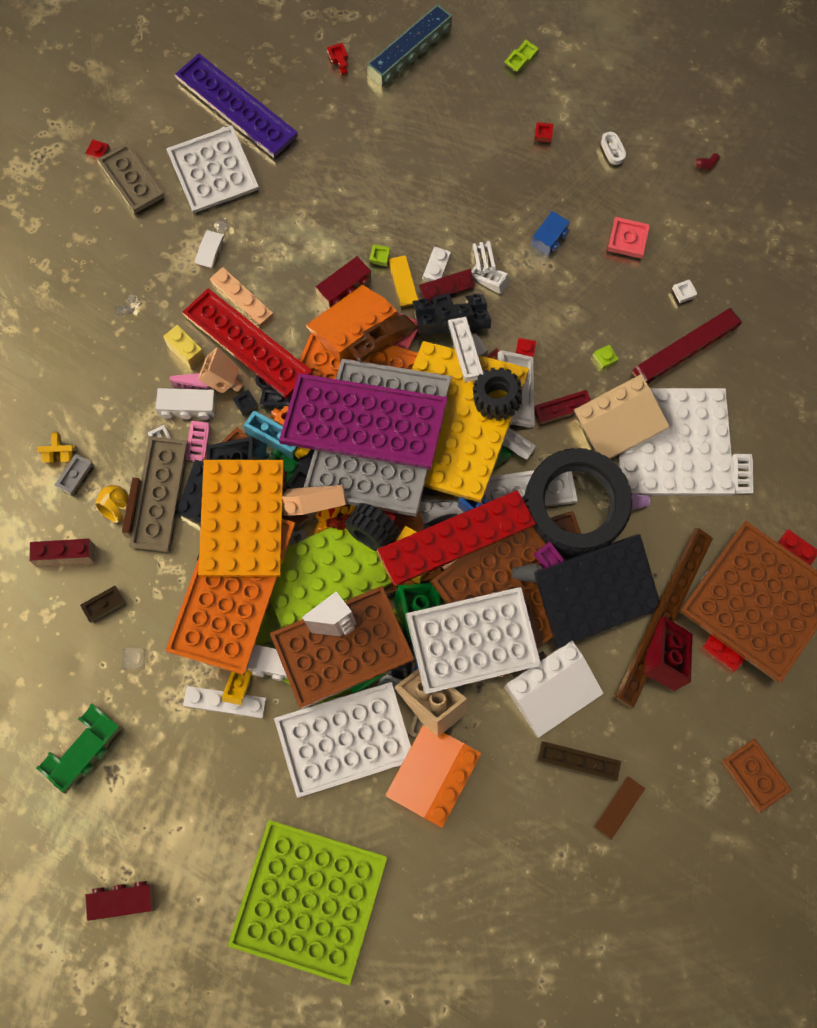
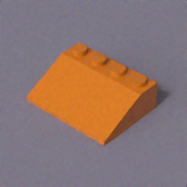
M361 285L306 324V327L333 357L341 363L342 359H348L352 356L348 351V346L362 338L363 332L370 327L397 316V310L385 298L366 286Z
M422 725L385 796L443 828L481 753L445 733L437 737L426 726Z

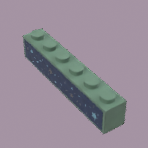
M437 4L367 64V75L381 87L391 82L396 74L401 73L409 63L414 62L417 56L424 53L432 43H436L444 33L449 32L452 27V15Z

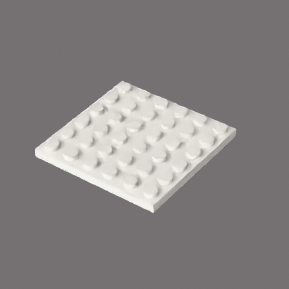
M650 388L670 428L618 455L619 467L629 481L628 484L631 487V492L648 496H733L735 494L726 388Z

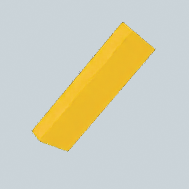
M406 255L390 258L388 263L401 309L412 307V301L418 300Z

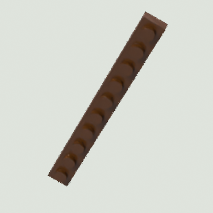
M694 528L614 697L629 708H634L648 679V676L644 674L645 656L659 620L664 616L673 622L675 621L713 538L700 528Z

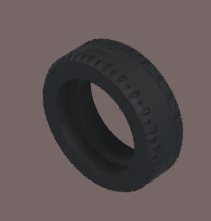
M586 448L564 449L563 451L553 453L550 457L548 456L534 470L526 486L523 500L536 523L533 528L544 543L551 542L558 553L567 554V556H578L611 544L625 529L633 506L631 487L622 469L606 455ZM569 471L586 473L597 479L607 491L610 499L609 514L605 522L596 530L585 534L570 533L558 527L548 516L545 508L546 490L549 484L562 473Z

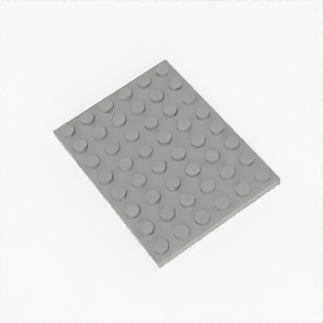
M347 359L341 360L336 377L337 380L448 397L452 381L451 376L366 362L360 363L359 361ZM314 450L303 488L343 485L346 501L349 505L358 506L359 503H366L382 511L417 517L429 469Z

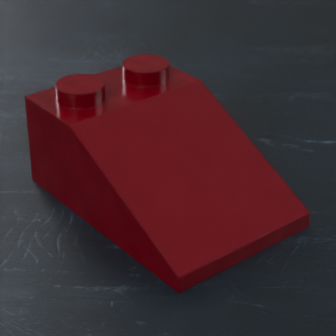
M662 616L645 656L644 674L673 691L691 682L693 634Z

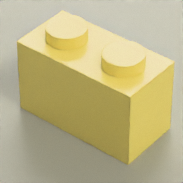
M178 325L163 336L167 346L191 370L205 359L202 349Z

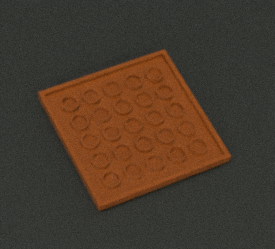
M745 520L679 612L774 681L781 683L817 631V570Z
M533 527L456 560L430 580L446 604L521 587L537 649L553 637L537 583L512 578L513 567L534 563L541 565L533 554L544 546L545 543Z

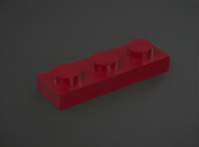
M471 269L419 284L422 298L430 300L439 295L452 294L475 287Z
M587 390L535 405L534 411L541 425L575 414L574 409L588 403L591 399Z

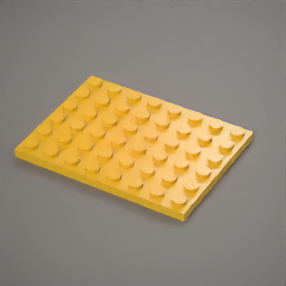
M423 341L411 370L447 375L452 378L432 470L429 469L424 487L482 503L513 416L509 415L506 420L500 418V421H496V418L489 420L487 415L483 417L481 412L477 411L474 403L473 387L475 381H464L455 349ZM478 355L482 371H491V368L494 367L495 370H499V367L504 368V371L509 369L511 374L515 373L517 379H520L523 391L529 374V368ZM494 390L488 396L498 399L506 396L508 393L503 390Z

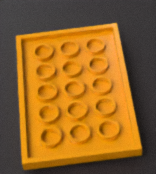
M204 460L199 577H281L283 460Z

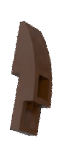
M406 315L386 319L364 331L362 338L348 346V351L361 363L384 346L391 347L417 329V325Z

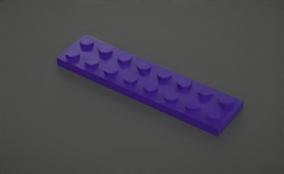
M200 53L175 73L178 81L273 158L298 137L296 130Z

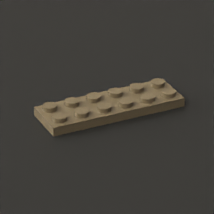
M149 436L129 543L130 548L169 552L188 446L187 440Z

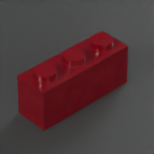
M356 256L315 286L316 296L329 309L361 285H368L371 281V270Z
M89 538L30 542L29 561L36 567L92 564L95 562V545Z
M147 881L135 882L134 887L126 888V884L115 885L113 890L105 891V887L94 888L92 893L85 894L87 921L155 911L154 886L147 885Z

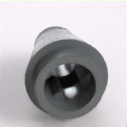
M536 563L513 567L512 578L536 583L533 572L542 569V567Z

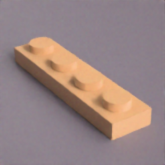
M224 267L210 278L211 283L259 327H262L273 317V313Z

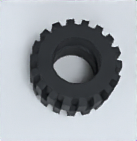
M494 367L491 368V371H483L484 375L480 374L478 376V380H475L473 387L474 403L477 411L481 412L483 417L487 415L489 420L496 418V421H500V418L506 420L509 415L514 416L515 411H518L522 404L520 379H517L515 373L511 374V370L507 369L504 371L502 367H499V370H495ZM494 390H503L508 393L506 396L498 399L488 396Z
M359 503L345 522V527L353 538L373 551L391 544L399 534L397 525L386 513L366 503Z

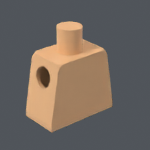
M217 347L206 356L198 377L199 381L220 393H224L229 388L238 392L243 386V383L236 378L239 371L238 366L221 349Z

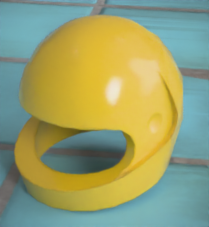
M118 485L106 486L98 493L95 507L107 519L118 523L122 520V515L118 508H127L129 495L125 489Z

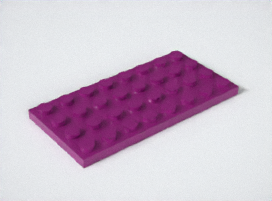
M298 373L279 442L284 445L432 470L448 398Z

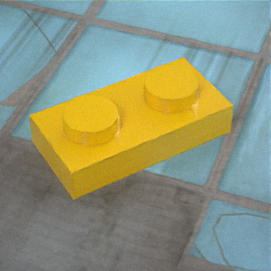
M248 668L245 676L231 672L222 695V702L237 705L243 704L253 676Z

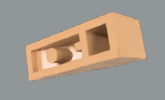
M343 485L287 489L281 497L284 516L303 515L347 504Z

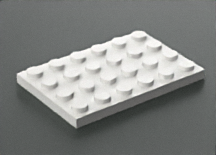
M521 587L405 614L425 694L541 666Z
M392 682L274 718L297 798L400 766L411 748Z

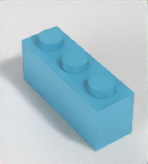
M253 410L244 424L245 434L266 443L271 449L279 450L282 454L293 460L296 458L294 452L298 447L280 444L279 442L283 426Z

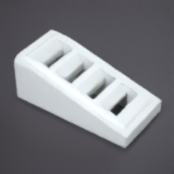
M480 263L481 269H485L484 264ZM477 265L471 271L474 281L499 294L504 292L510 282L508 273L497 269L493 272L483 273L480 276L478 275Z
M734 454L732 456L735 494H753L752 454ZM738 477H746L747 479H738ZM738 484H747V487H738Z

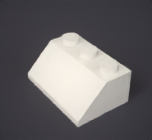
M337 592L302 617L311 633L348 635L355 629L354 626L356 625L352 611Z

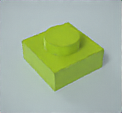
M373 244L369 263L387 266L390 247Z
M610 344L593 353L601 370L617 363L619 360Z

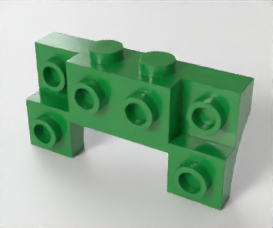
M92 703L82 717L78 718L88 728L82 732L60 759L52 752H49L45 760L36 767L56 788L65 794L80 777L82 778L91 773L94 768L93 764L106 755L109 742L121 729L119 725Z

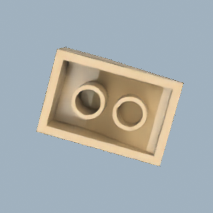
M419 668L395 686L396 691L423 725L437 737L467 714V698L454 687L425 694Z

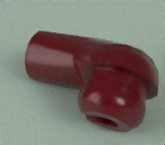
M713 153L710 158H698L695 161V167L702 170H711L720 160V156L717 153Z

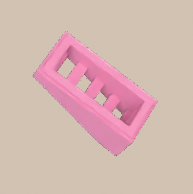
M200 373L170 376L172 386L175 388L210 390V386L198 380Z
M191 421L186 461L194 462L195 459L201 461L206 457L211 433L209 423ZM195 436H196V437H204L203 440H201V439H194ZM193 444L202 445V447H194ZM192 451L201 452V455H195L191 453Z

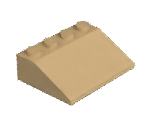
M641 374L574 409L576 419L594 450L602 455H606L610 459L670 428L651 389Z

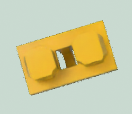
M59 432L52 433V446L37 447V452H41L43 463L55 462L54 452H60L61 462H70L73 458V451H76V445H62Z

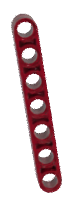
M729 308L640 363L631 373L634 377L641 374L646 383L649 384L734 331L742 324V321L732 308Z

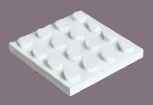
M233 125L166 148L193 214L259 190Z

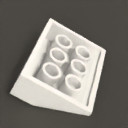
M570 641L566 646L561 647L540 661L541 666L528 669L508 682L504 687L538 738L604 694L586 660L573 641Z

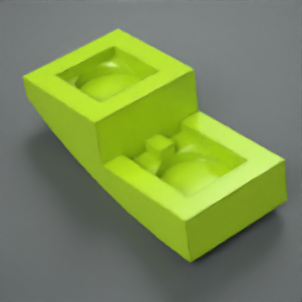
M525 39L517 50H513L504 61V64L518 73L538 54L539 48Z

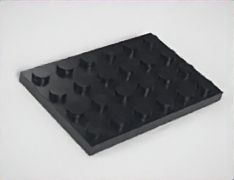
M635 534L533 572L557 648L566 646L570 641L574 643L654 612L660 602L641 534Z

